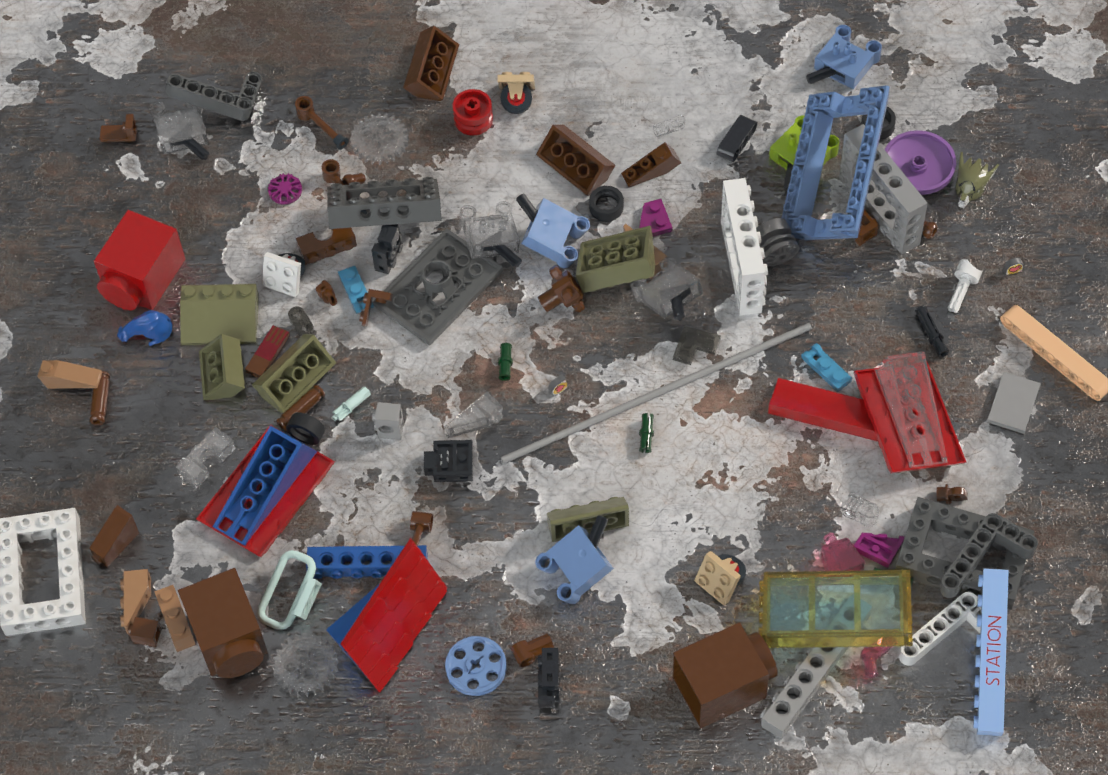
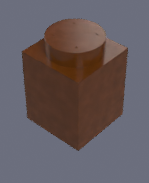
M236 568L229 569L178 590L211 676L217 674L221 678H234L252 671L261 664L264 658L263 655L268 654Z
M740 622L673 652L672 678L700 729L765 699L768 681L778 675L775 660L763 637L758 632L747 635Z

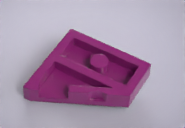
M662 199L643 204L639 228L651 226L653 237L673 232V227Z
M862 532L852 551L889 568L903 545L905 537L899 535V538H889L887 534L874 535Z

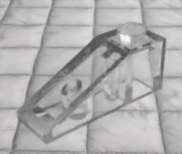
M486 392L444 426L445 436L451 438L488 428L492 424L498 423L504 415L503 406Z

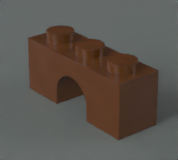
M352 228L331 229L332 236L324 241L318 240L313 232L297 237V247L301 257L305 260V265L316 263L318 260L332 257L337 253L356 247V237Z

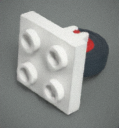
M267 252L264 255L262 286L296 297L299 294L300 277L304 274L306 268L305 260L301 256L292 253L275 255Z

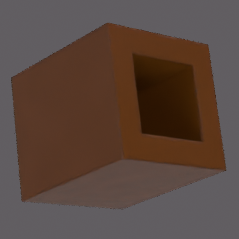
M135 617L133 624L131 623L129 626L128 634L135 644L157 647L162 628L159 621Z

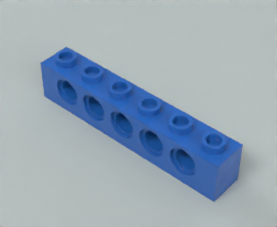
M418 545V548L428 560L427 546ZM405 546L307 547V555L313 558L316 565L314 579L322 577L336 579L342 577L361 578L363 576L381 578L387 574ZM347 561L351 562L349 565H343ZM366 561H370V562H371L369 565H364V564H363V563L366 562ZM385 561H391L388 565L383 564ZM325 562H332L330 565H323Z

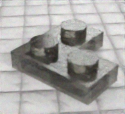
M684 326L673 355V360L691 365L697 350L715 355L721 335Z

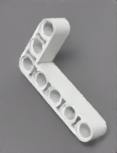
M972 592L963 593L906 640L900 650L899 659L901 663L907 666L915 664L966 620L980 633V627H977V614L981 615V607H977L978 597ZM968 602V603H970L972 606H969V607H968V606L964 605L963 603ZM953 614L957 616V618L953 619L949 617V615ZM934 627H941L943 630L937 631ZM920 639H926L928 643H922ZM911 651L914 655L909 656L905 652Z

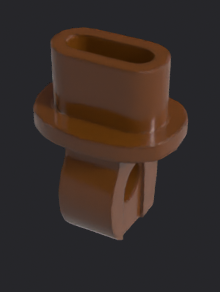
M323 280L316 286V292L326 304L335 306L337 299L333 288L327 281Z
M945 484V487H937V502L951 504L952 501L968 500V493L963 487L949 488L948 484Z

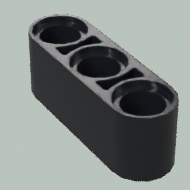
M739 115L719 144L716 154L734 162L754 134L758 122Z

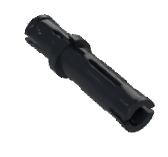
M925 305L916 308L915 313L929 337V343L933 345L939 358L947 356L950 351L944 343L942 333H939Z

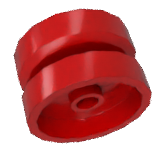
M468 89L460 92L454 98L452 104L454 122L460 132L465 135L475 136L486 132L491 127L493 114L492 103L488 94L481 90Z

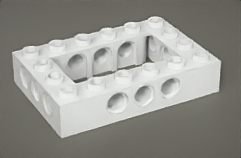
M746 178L723 181L721 226L739 316L762 313V306L765 305L766 275H768L767 264H763L762 260L765 258L764 249L760 248L759 245L761 243L760 232L756 231V227H758L757 216H753L755 211L754 201H750L749 197L751 196V187L747 185Z
M69 508L0 518V626L5 636L86 624L80 518L76 509ZM57 537L60 599L24 604L22 600L24 586L21 580L23 568L20 557L22 555V548L19 543L28 541L33 543L34 540L48 538L53 540V538Z

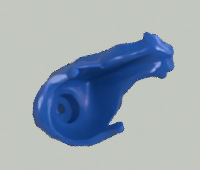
M149 310L133 318L125 326H120L117 336L122 342H127L134 335H144L147 338L154 339L149 342V346H152L169 338L173 330V324L164 313Z

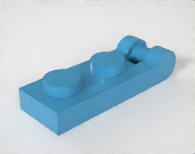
M352 266L338 271V276L355 313L358 314L361 310L365 309L366 304L358 302L364 299V294L367 290L356 266Z
M815 343L811 346V350L801 354L802 359L835 391L839 392L852 382V377L830 358L819 344Z

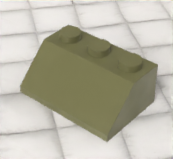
M220 334L199 351L203 400L206 401L234 397L245 388L240 339Z

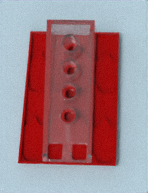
M925 352L887 356L873 369L856 370L853 372L890 474L966 463L929 364L926 361Z

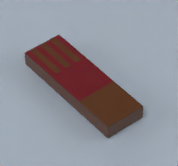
M272 325L246 366L245 372L259 378L270 368L289 338L290 333Z

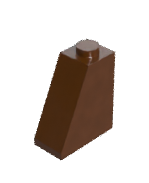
M118 505L112 511L89 548L92 553L91 558L100 565L102 563L108 567L139 534L134 518L130 513Z

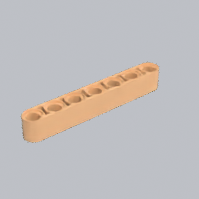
M1013 305L1000 317L1001 323L1092 399L1100 401L1108 393V378L1021 307Z

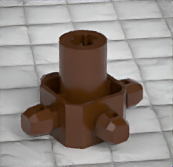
M556 265L551 267L549 272L553 278L551 282L552 288L538 296V300L545 311L549 312L562 303L567 308L572 305L577 312L584 310L583 292L568 270L562 273V270Z

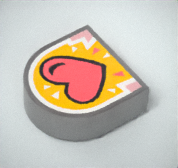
M1020 258L1008 260L1003 267L1004 275L1023 272L1024 265Z
M563 374L559 375L549 384L548 390L552 395H558L568 388L567 379Z

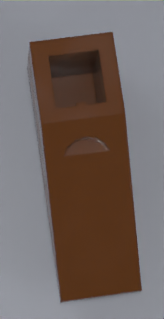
M664 142L621 174L630 188L667 174L680 165L681 161L675 150Z

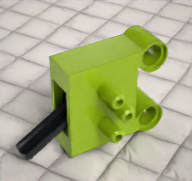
M803 115L798 116L795 119V123L770 147L769 158L786 169L783 187L787 190L803 125ZM835 135L829 136L823 166L838 154L839 138Z

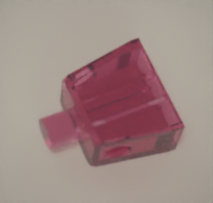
M829 533L823 537L826 545L821 547L820 555L828 583L864 571L865 561L848 538L837 540L834 533Z

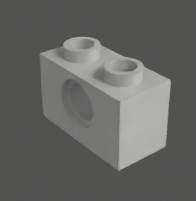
M377 403V409L373 410L372 421H375L374 431H377L378 438L401 440L404 425L401 404Z

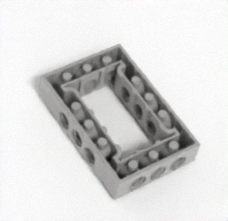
M864 124L848 131L844 135L839 178L843 184L847 185L850 192L863 138ZM878 144L864 208L871 218L876 219L881 232L890 239L894 249H898L901 254H904L920 245L928 203L883 147Z

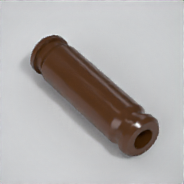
M102 371L98 388H93L91 417L89 419L93 425L105 423L104 417L106 416L110 374L106 371Z
M314 385L312 389L308 390L287 409L280 418L276 419L277 425L283 431H287L286 426L292 414L296 412L306 414L321 398L325 397L323 389L318 385Z

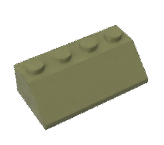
M303 334L252 386L265 401L283 414L321 379L336 362L314 334Z
M611 497L605 501H592L586 505H573L567 509H554L546 513L552 542L560 541L578 525L586 529L590 534L598 515L608 519L604 531L629 526V506L624 497Z

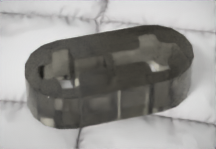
M299 306L292 307L288 312V317L297 335L301 337L303 334H314L313 324L304 309ZM295 314H297L298 316L300 315V319H301V320H298L297 317L294 316V315H295ZM303 325L305 326L306 329H308L307 332H305L304 330H302V326H303Z

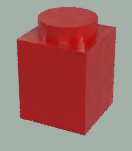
M127 210L94 260L100 278L97 284L99 293L110 303L124 310H135L138 305L153 310L185 261L177 229Z

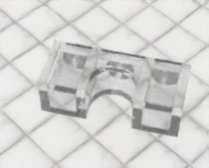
M215 427L205 435L198 445L192 448L191 453L186 458L179 461L176 467L179 477L197 489L209 476L207 467L203 462L210 457H215L223 462L236 449L233 439Z

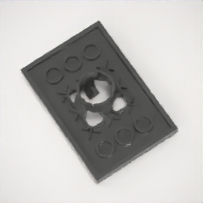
M446 228L384 290V292L393 294L392 301H387L386 304L374 300L373 305L430 346L503 272V267ZM439 269L442 271L443 278L439 283H431L426 280L434 270ZM453 280L461 284L457 289L453 283ZM422 282L425 292H420L416 289ZM443 292L446 300L442 304L435 303L433 299L438 293Z

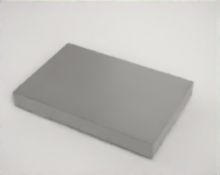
M1003 372L987 423L1024 434L1041 383Z

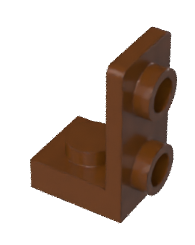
M126 114V121H123L122 125H102L100 141H136L137 125L134 115Z
M865 208L861 221L862 226H860L858 238H855V242L859 246L877 236L878 222L875 218H871Z
M369 289L368 293L365 292L363 303L366 304L365 310L361 311L359 319L363 327L368 325L373 298H376L375 302L386 304L387 301H392V293Z

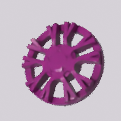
M282 173V175L279 174L278 177L270 180L268 193L275 203L282 205L291 204L301 196L302 185L299 178L294 177L293 174L288 173V175H284ZM287 197V200H281V198Z

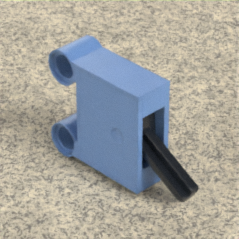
M525 194L519 195L516 201L531 220L521 244L555 261L561 268L570 267L578 258V252L572 246L563 247L568 234L575 239L581 238L590 228L589 220L583 216H577L545 198L541 200L535 209Z

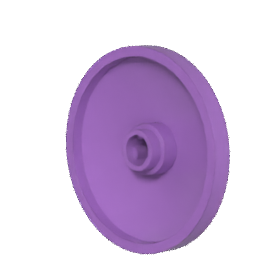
M920 130L904 132L894 137L885 148L887 154L921 195L932 194L943 189L954 176L956 169L954 150L946 140L934 133Z

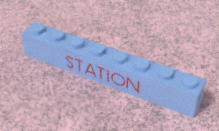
M983 569L982 575L978 576V587H982V595L978 594L977 607H981V615L977 614V627H980V635H976V647H980V654L976 655L975 667H979V675H975V687L978 688V695H974V708H978V713L973 718V728H977V735L1002 736L1004 733L1009 570Z

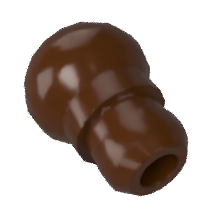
M362 173L346 174L342 178L344 185H349L351 182L364 184L366 181V177Z
M924 221L923 236L927 239H932L937 232V224Z

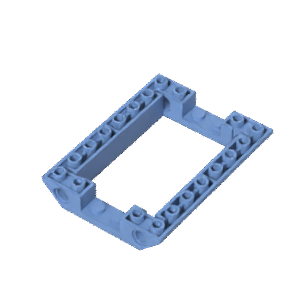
M889 86L861 88L859 95L845 97L837 92L809 95L782 213V218L786 219L792 232L791 235L795 238L802 240L858 238L889 99ZM868 114L846 210L848 214L833 213L832 219L820 220L811 217L833 118Z

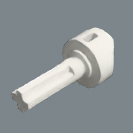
M961 259L954 275L959 279V282L948 305L950 312L958 313L969 285L977 284L983 270L976 269L968 259Z

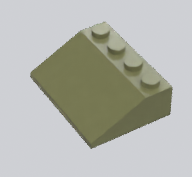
M651 226L581 242L575 276L583 293L594 292L598 289L610 288L615 285L631 283L632 281L648 279L654 276L655 257Z
M181 285V345H208L220 334L240 339V344H256L259 307L257 285Z

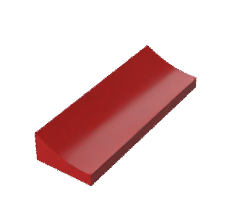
M778 378L769 403L768 414L878 441L863 399Z

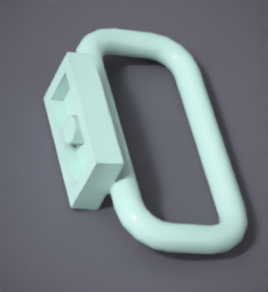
M294 550L282 554L257 609V616L260 622L271 628L284 630L291 626L296 616L304 620L307 619L322 583L313 579L316 571L313 558ZM290 558H295L306 563L308 570L287 618L283 622H278L268 618L265 615V610L287 561Z

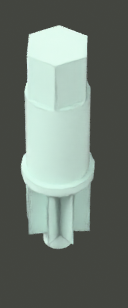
M362 387L332 412L334 414L332 419L334 421L344 419L371 395L370 391L366 387Z

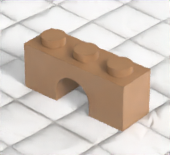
M174 585L154 591L176 651L179 652L195 646L196 643Z

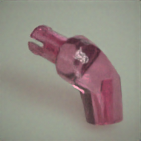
M891 633L884 634L862 649L860 658L864 661L866 678L878 676L877 659L885 655L898 643Z

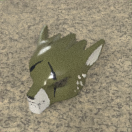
M960 152L955 188L959 196V207L965 208L970 201L982 196L999 164L988 172L987 163L985 166H982L980 158L973 164L972 158H969L964 163L963 152Z

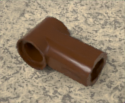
M547 633L528 642L526 640L519 641L511 647V650L519 667H526L531 665L538 658V655H542V648H554V645Z

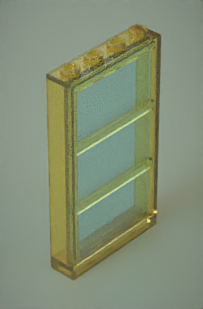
M910 570L763 572V580L759 582L760 592H763V596H759V608H763V611L759 612V624H762V627H759L758 632L769 648L912 646Z

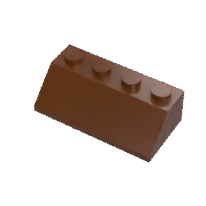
M434 25L421 31L403 88L415 97L442 101L460 44Z
M552 125L536 153L540 159L587 196H590L593 190L608 180L616 166L565 125Z

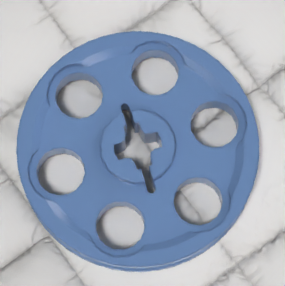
M471 636L464 638L449 650L446 657L445 670L447 678L457 691L465 695L481 696L488 694L502 683L506 675L507 665L503 650L496 642L486 637ZM481 643L484 645V649L477 652L473 649V646ZM457 651H464L466 655L463 659H457L454 657V654ZM492 654H498L501 658L498 662L493 663L489 660V657ZM479 663L480 668L476 667L473 669L472 664L476 665ZM456 669L463 672L459 678H454L451 675ZM489 673H496L498 675L495 681H488L486 679ZM475 680L479 683V686L476 689H470L467 686L468 683Z

